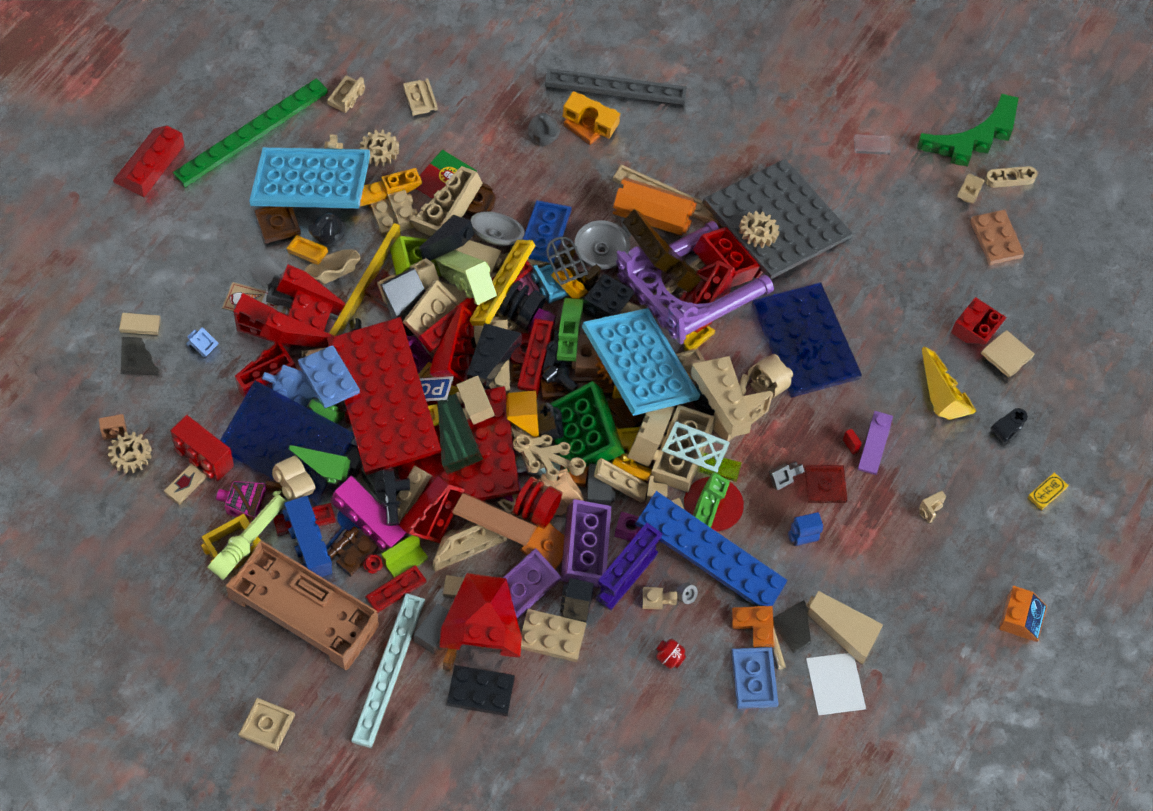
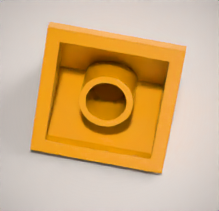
M536 391L508 393L506 395L507 419L537 438L539 436Z

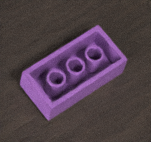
M573 499L569 504L566 513L561 581L569 582V578L594 583L596 588L600 587L598 580L607 570L611 506Z

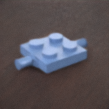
M283 365L280 372L276 375L264 372L262 380L273 383L269 395L271 398L305 410L313 398L318 399L303 371Z

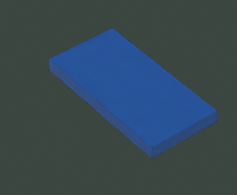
M536 200L522 239L533 240L535 244L528 259L550 263L546 251L547 246L554 238L563 237L572 207ZM561 240L554 242L557 251L559 250ZM552 245L549 248V256L555 254ZM556 257L551 258L553 264L555 262Z

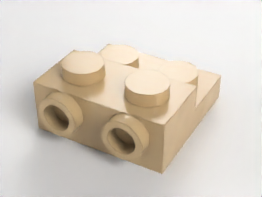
M405 190L388 194V199L371 203V210L382 237L387 235L394 223L400 225V232L415 228L410 219L414 215L417 216L418 211L412 208L411 194L407 195Z

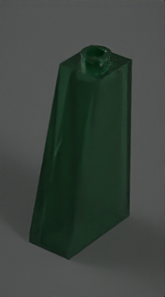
M448 395L447 400H439L441 459L443 468L448 475L483 460V457L457 395Z

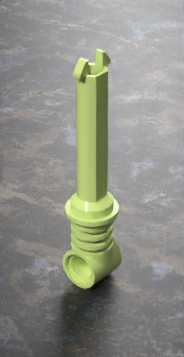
M275 491L273 493L274 498L241 535L229 538L228 545L209 564L207 568L220 579L224 580L239 561L250 554V544L285 506L284 503L290 501L289 499L285 500L279 495L282 491Z

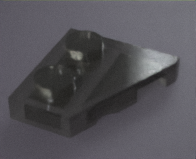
M122 337L120 374L158 376L159 369L154 365L152 356L146 350L142 338Z
M804 600L773 617L774 626L793 653L811 643L807 608Z

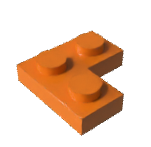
M773 606L732 608L733 629L753 628L754 648L774 647Z

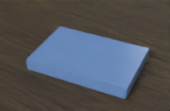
M772 647L732 649L731 656L737 709L778 707Z

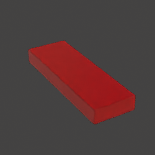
M331 503L312 507L316 518L315 523L318 526L336 523ZM283 514L276 515L273 520L277 536L289 534L290 522H285Z
M414 565L367 594L365 599L379 613L405 597L406 593L409 594L427 583V580L418 567Z

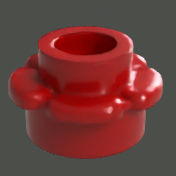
M369 554L365 557L363 567L369 573L374 574L382 569V559L377 554Z

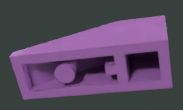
M874 411L858 470L877 475L889 434L892 415Z

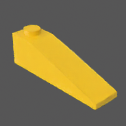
M925 346L921 348L930 401L934 406L933 411L935 414L948 420L974 414L976 409L966 393H961L956 387L958 382L946 373L948 369L938 355Z

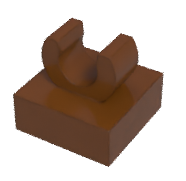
M513 364V366H509L510 387L518 385L523 365Z

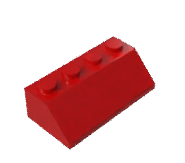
M167 125L154 128L117 174L113 182L145 197L185 146L182 132Z

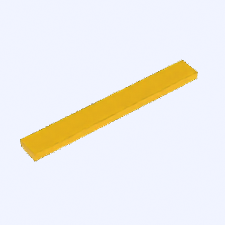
M394 223L329 334L337 336L344 333L349 321L354 316L391 253L390 247L401 236L400 225Z

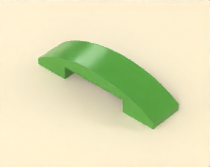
M715 472L711 474L704 486L693 513L694 517L710 528L719 502L725 498L730 483L729 480Z

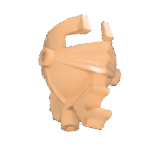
M567 468L559 470V480L550 481L546 478V474H542V478L538 479L539 482H544L543 492L549 486L563 492L555 515L562 516L567 513V507L573 499L584 501L579 487L571 478Z

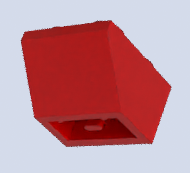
M975 297L955 321L951 333L965 343L986 344L1007 317Z

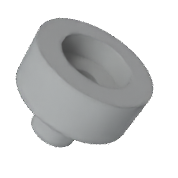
M683 583L677 588L679 601L685 604H691L695 601L698 594L696 586L690 583Z

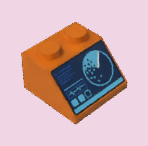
M1013 586L1007 596L999 630L1038 642L1047 605L1032 591Z

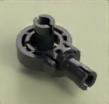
M383 469L377 472L375 476L376 495L378 500L381 501V506L386 509V525L396 526L399 525L398 507L401 505L400 501H396V491H410L409 478L395 479L394 469Z

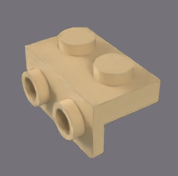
M345 76L328 98L327 104L346 113L349 108L354 106L358 96L364 93V78L360 77L358 80Z

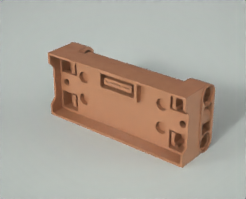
M263 541L257 544L250 558L226 585L229 599L242 607L248 605L328 654L330 661L344 670L350 668L379 625L375 609Z

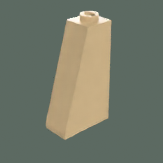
M818 591L815 597H810L806 605L809 607L807 615L863 665L883 624Z

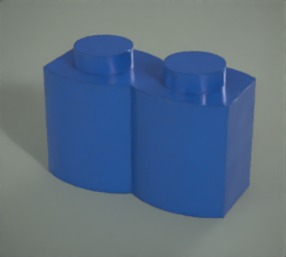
M819 512L794 518L793 523H791V530L788 532L790 542H793L794 546L819 541L820 533L823 531V523Z

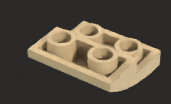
M1007 330L981 352L989 362L994 364L1007 377H1011L1018 372L1021 366L1035 355Z

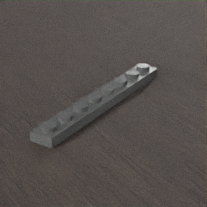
M547 68L545 87L685 105L687 90L686 86Z

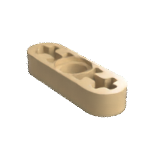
M1030 166L992 169L988 171L985 182L993 188L1030 185L1035 182L1037 171ZM1012 174L1016 179L1010 180L1007 175Z

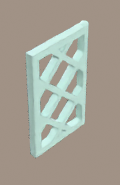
M675 422L662 451L717 473L730 442ZM680 428L687 431L688 434L677 437L676 430ZM693 436L704 437L707 441L696 444ZM690 437L693 446L683 449L680 441ZM676 442L680 451L675 452L668 449L669 445ZM716 442L724 445V447L716 452L712 443ZM709 445L712 454L702 457L699 448ZM696 450L699 458H690L685 453ZM714 457L716 464L711 466L706 464L704 460Z

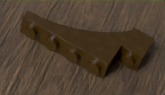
M634 209L626 217L623 224L651 263L666 272L675 285L690 293L702 280L695 269L686 263L657 234L638 210Z

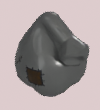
M540 113L535 115L529 122L528 135L536 144L544 147L550 145L559 137L560 128L553 117L546 113Z

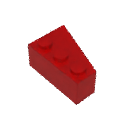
M274 341V345L267 351L264 350L255 362L251 361L235 375L238 390L246 403L271 391L273 383L262 380L264 372L276 375L280 372L283 365L296 369L295 363L281 343Z

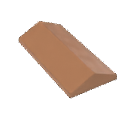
M462 493L453 510V514L524 546L527 545L537 528L533 523L467 493Z

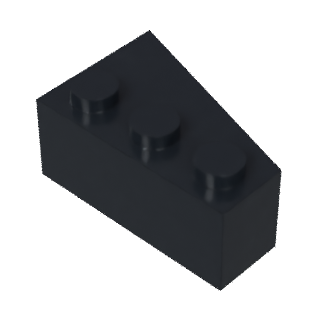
M484 323L467 372V378L471 379L479 376L483 388H487L501 371V367L511 358L512 353L522 344V334Z
M569 578L568 585L564 584L560 612L563 613V617L587 623L594 583Z

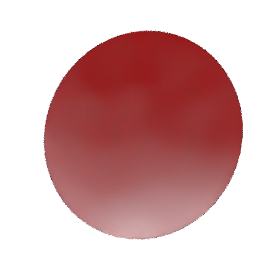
M709 477L695 481L691 485L689 492L685 493L684 509L691 515L694 513L698 499ZM731 482L729 483L725 498L719 502L711 526L715 531H723L734 526L741 518L744 510L743 497L738 488Z

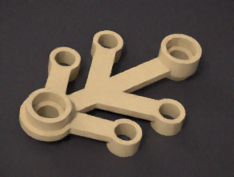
M546 434L530 439L527 435H518L513 440L514 449L523 453L529 463L527 469L531 473H537L540 468V462L535 460L533 454L538 455L547 471L546 478L550 481H555L559 474L551 461L569 468L572 475L578 476L584 472L586 463L583 459L573 458L570 461L555 455V453L561 455L569 453L570 445L566 442L551 446L552 437Z

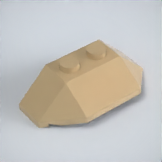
M469 522L463 528L451 530L442 537L433 560V569L436 572L507 541V537L476 523Z

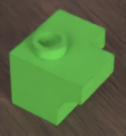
M312 399L309 405L314 413L310 425L326 434L333 433L338 423L345 416V412L335 404L324 409L319 399Z

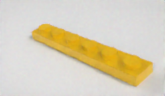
M517 240L492 281L497 296L477 306L469 320L472 326H484V323L490 324L535 247L533 240Z

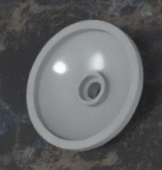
M480 212L471 218L474 233L492 245H514L517 240H522L525 234L524 228L519 222L501 213Z
M599 220L584 225L578 231L575 237V246H577L580 257L586 265L593 267L597 264L601 269H610L617 266V251H625L628 254L630 241L627 233L619 225Z

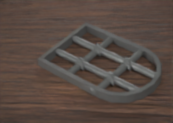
M557 237L550 241L546 250L547 256L560 285L588 274L577 246H575L571 239ZM561 240L565 250L557 251L554 242ZM564 240L570 242L573 247L568 248ZM552 245L555 254L549 256V248ZM575 249L579 260L574 261L569 251ZM563 253L567 254L571 263L563 264L560 255ZM551 258H558L561 267L555 269ZM580 262L585 271L581 274L578 273L575 264ZM570 266L573 267L576 276L569 278L565 269ZM562 270L567 280L561 282L557 272Z

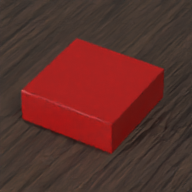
M853 429L845 431L843 441L852 455L859 452L862 442Z

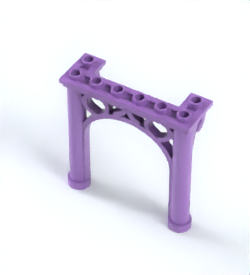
M710 221L704 227L669 244V246L681 257L693 251L701 235L718 230L719 227L714 221ZM634 247L628 254L625 251H617L616 264L619 271L617 276L620 282L625 283L627 287L634 290V294L637 296L640 304L645 305L650 310L653 317L655 316L658 319L661 327L666 328L671 338L676 339L680 345L684 343L686 335L763 294L767 295L774 291L771 279L767 275H763L714 302L706 304L687 303L677 299L667 291L662 282L663 271L651 263L641 247ZM651 277L656 279V281L648 284L643 279ZM656 290V295H653L651 291Z

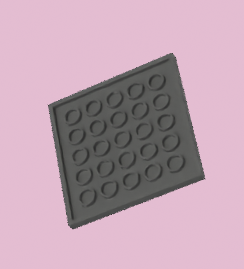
M786 159L705 197L702 201L723 227H727L760 265V270L770 279L850 239L853 235ZM757 211L760 215L764 212V216L771 215L770 219L776 220L775 225H779V235L775 243H771L770 247L766 244L764 248H761L759 244L754 247V243L747 244L748 239H742L743 234L739 233V225L743 216H747L748 212L754 214Z

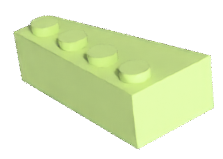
M457 250L436 258L441 276L452 285L455 284L458 290H465L466 296L469 299L474 298L475 304L479 305L497 296L487 262Z

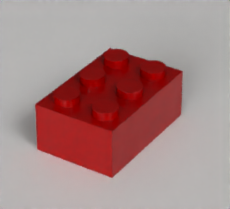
M727 227L701 235L693 249L706 266L714 264V262L719 260L734 267L731 287L751 281L760 268L757 261Z
M186 415L170 430L175 452L180 456L184 455L187 457L190 464L196 468H201L209 479L213 478L219 482L234 467L231 448L190 416Z

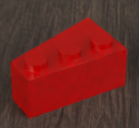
M242 293L233 311L237 331L274 343V341L260 336V332L270 310L280 311ZM281 343L283 346L290 348L291 344Z
M437 476L399 522L398 526L410 535L440 543L453 516V510L465 489L452 480Z

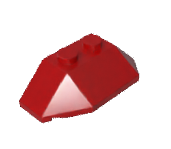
M718 260L714 264L696 271L702 280L690 293L684 291L679 300L693 304H706L724 297L731 292L734 267ZM712 322L695 330L694 332L698 333L699 331L710 325Z

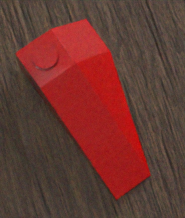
M459 305L433 357L429 373L433 377L454 376L451 385L456 387L457 384L468 380L467 372L472 361L471 356L474 355V348H471L474 326L469 321L473 313L463 305Z

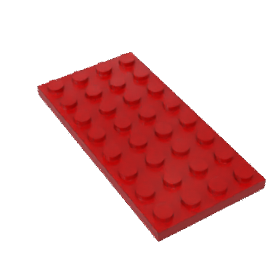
M401 317L327 338L329 346L333 345L360 389V394L344 401L365 474L369 475L383 469H389L442 453Z

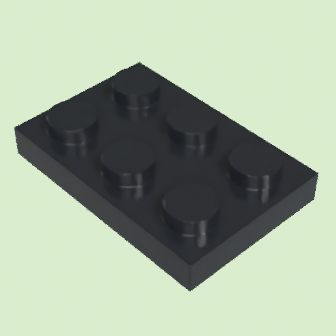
M454 665L447 706L508 716L515 675Z

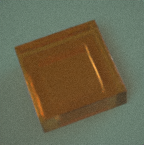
M456 649L447 650L443 660V670L450 672L457 656Z

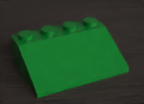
M592 381L550 403L553 407L560 409L562 413L564 437L556 439L555 443L559 445L561 442H566L570 445L569 453L567 455L559 454L560 457L570 461L573 458H581L585 461L586 467H589V464H597L600 458L609 462L625 453L603 389Z

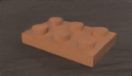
M1005 210L971 217L970 222L989 265L1023 258V249Z

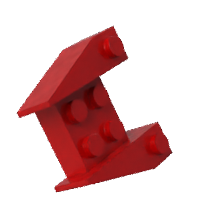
M288 264L281 275L276 290L294 297L287 315L271 309L264 321L260 336L277 343L327 348L329 346L327 338L334 337V335L324 332L329 315L332 313L339 316L346 303L307 272Z

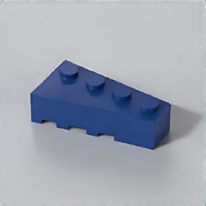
M308 496L285 502V510H282L285 522H290L291 528H288L291 540H296L297 546H294L297 557L302 558L303 564L301 565L321 577L332 574V561L330 556H328L325 542L321 541V532L318 524L315 523L316 518Z

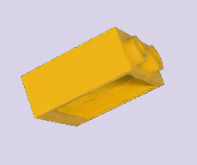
M245 514L201 536L203 541L201 548L206 556H211L212 560L210 562L218 555L212 545L213 542L239 528L243 532L249 526L250 522ZM259 537L250 544V554L247 557H243L233 570L244 565L250 558L255 547L261 541Z

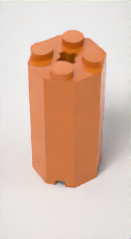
M626 177L622 179L621 184L624 185L623 189L619 188L613 205L615 209L613 211L614 215L626 218L636 209L652 227L681 236L684 233L686 234L687 230L689 231L692 220L689 218L695 212L697 206L693 198Z

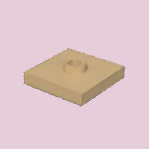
M256 698L239 732V737L277 752L294 719L295 713Z

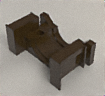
M571 243L566 245L568 248L573 247ZM575 249L569 251L572 259L575 256ZM563 253L560 255L563 264L571 263L567 254ZM595 264L589 271L587 270V275L577 278L587 291L591 290L597 283L596 281L600 279L601 267ZM568 267L567 269L571 271L572 275L576 276L573 267Z

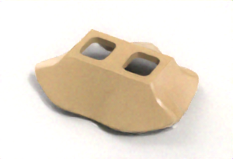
M341 250L327 254L319 265L311 263L304 271L324 285L355 271L356 264L361 257L357 250Z

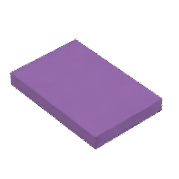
M536 548L503 577L507 579L517 619L562 579Z

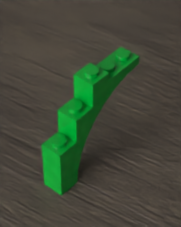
M1001 94L994 112L983 123L965 132L951 135L921 133L917 149L951 157L950 163L968 167L972 150L988 154L993 138L1009 141L1013 131L1019 98Z

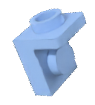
M203 327L199 331L194 329L187 336L189 341L186 343L187 346L192 345L204 358L219 344Z

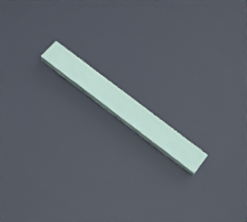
M405 594L352 737V743L372 749L424 606V598Z

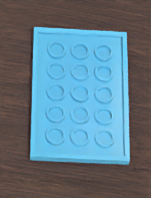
M263 147L249 200L250 205L359 208L370 159V150Z
M648 308L583 322L582 328L633 416L699 399V392Z

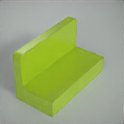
M414 535L382 553V562L393 578L414 565L419 566L428 560V556L420 547V539Z

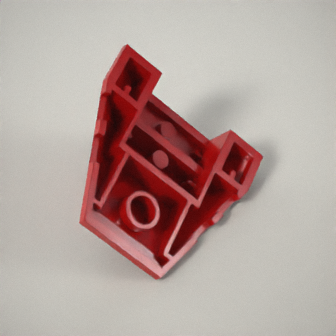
M467 573L441 627L439 647L460 650L462 644L500 649L501 656L520 658L522 636L507 579Z

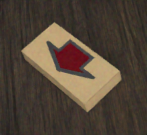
M190 464L164 490V493L180 505L206 479V475Z

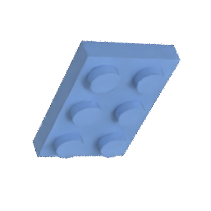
M333 345L298 360L301 370L324 409L360 394L359 387Z

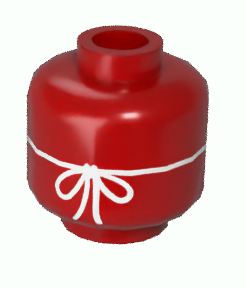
M669 639L667 642L662 640L656 648L658 651L656 659L668 669L674 667L677 669L686 658L685 648L674 639Z

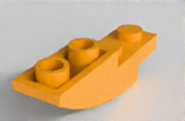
M413 168L382 176L381 181L364 185L360 206L368 205L371 208V203L388 199V194L403 190L409 193L422 184L417 169Z

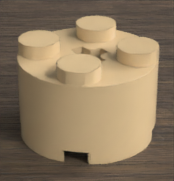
M772 354L752 366L748 370V378H752L753 382L750 384L756 393L772 391L773 399L790 387L793 372L784 365L776 354Z

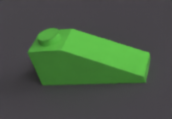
M292 445L289 446V449L325 478L327 483L338 485L346 481L350 460L347 457Z

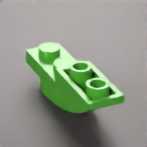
M565 298L559 328L557 360L576 361L584 299Z

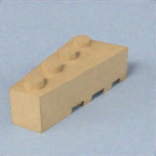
M675 406L646 412L627 456L628 458L648 467L652 460L656 461L660 452L658 447L662 446L665 439L664 432L667 433L671 424L669 420L670 418L673 419L677 409Z

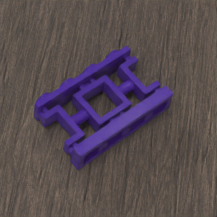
M648 523L642 527L599 578L598 584L601 586V591L596 596L598 602L609 610L615 607L658 555L657 546L655 545L663 536L660 531Z

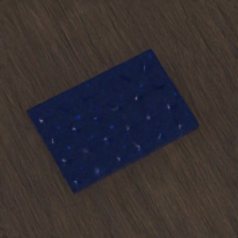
M821 282L752 300L753 309L772 354H776L784 365L793 372L791 385L787 388L791 398L861 379V371Z
M255 380L220 441L231 448L233 458L274 480L272 470L275 464L295 456L289 449L290 445L344 456L355 436L348 429ZM300 459L305 471L309 474L316 487L313 493L308 495V499L317 503L328 485L327 480Z

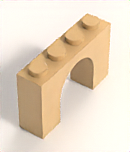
M471 240L464 246L455 249L487 262L490 267L489 274L491 278L497 274L496 270L502 266L501 250ZM440 281L460 303L468 298L465 290L460 291L456 286Z

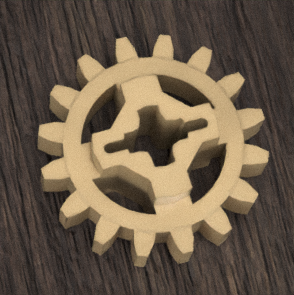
M375 130V134L368 132V137L363 136V142H360V149L370 150L369 164L374 162L375 166H378V163L385 166V162L391 164V159H397L399 142L396 141V136L391 137V132L385 134L384 130L381 133Z
M757 211L754 214L748 212L747 216L744 215L740 222L739 233L743 234L742 239H748L747 244L752 242L754 247L757 244L761 248H764L765 244L770 247L771 243H775L779 235V225H775L776 220H771V215L764 216V212L761 215Z
M125 432L124 437L117 435L118 440H112L113 446H108L110 452L108 457L111 460V465L116 466L117 471L123 468L124 473H127L129 469H131L132 473H135V468L143 470L142 464L148 465L147 459L152 457L150 453L152 449L148 439H144L142 434L137 437L135 432L131 435ZM140 447L143 448L142 454L140 453Z

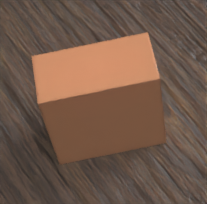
M123 414L99 418L100 430L104 440L118 438L117 435L124 437L125 432L128 433Z

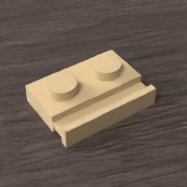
M428 78L425 81L418 80L403 84L412 116L428 113L430 110L437 111V103Z

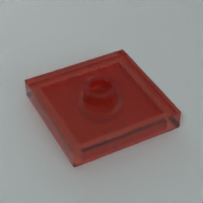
M844 465L805 466L808 503H847Z

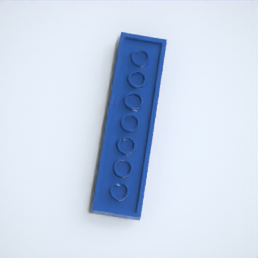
M658 491L653 494L635 522L641 529L646 523L653 526L663 534L659 541L756 607L773 606L788 581Z

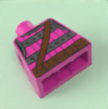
M234 481L230 491L218 490L216 500L226 502L225 510L228 515L237 518L245 514L251 523L260 513V505L266 491V486L264 483Z

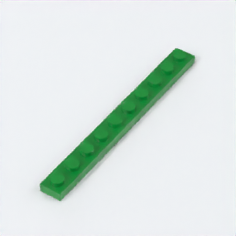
M317 78L175 170L173 176L184 188L328 94V89Z

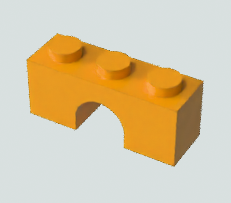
M573 91L563 106L562 117L577 124L584 117H592L595 119L594 132L610 139L619 125L621 113Z

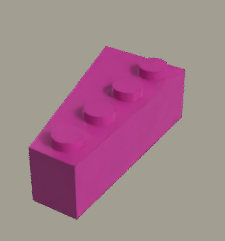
M352 476L334 491L330 503L356 524L367 536L372 538L381 550L387 551L397 545L407 534L398 525H386V510Z

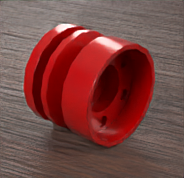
M530 477L518 493L513 513L517 516L522 514V518L525 520L533 513L531 522L545 529L560 505L563 492L552 486H549L543 492L544 482L540 481L537 484V479Z

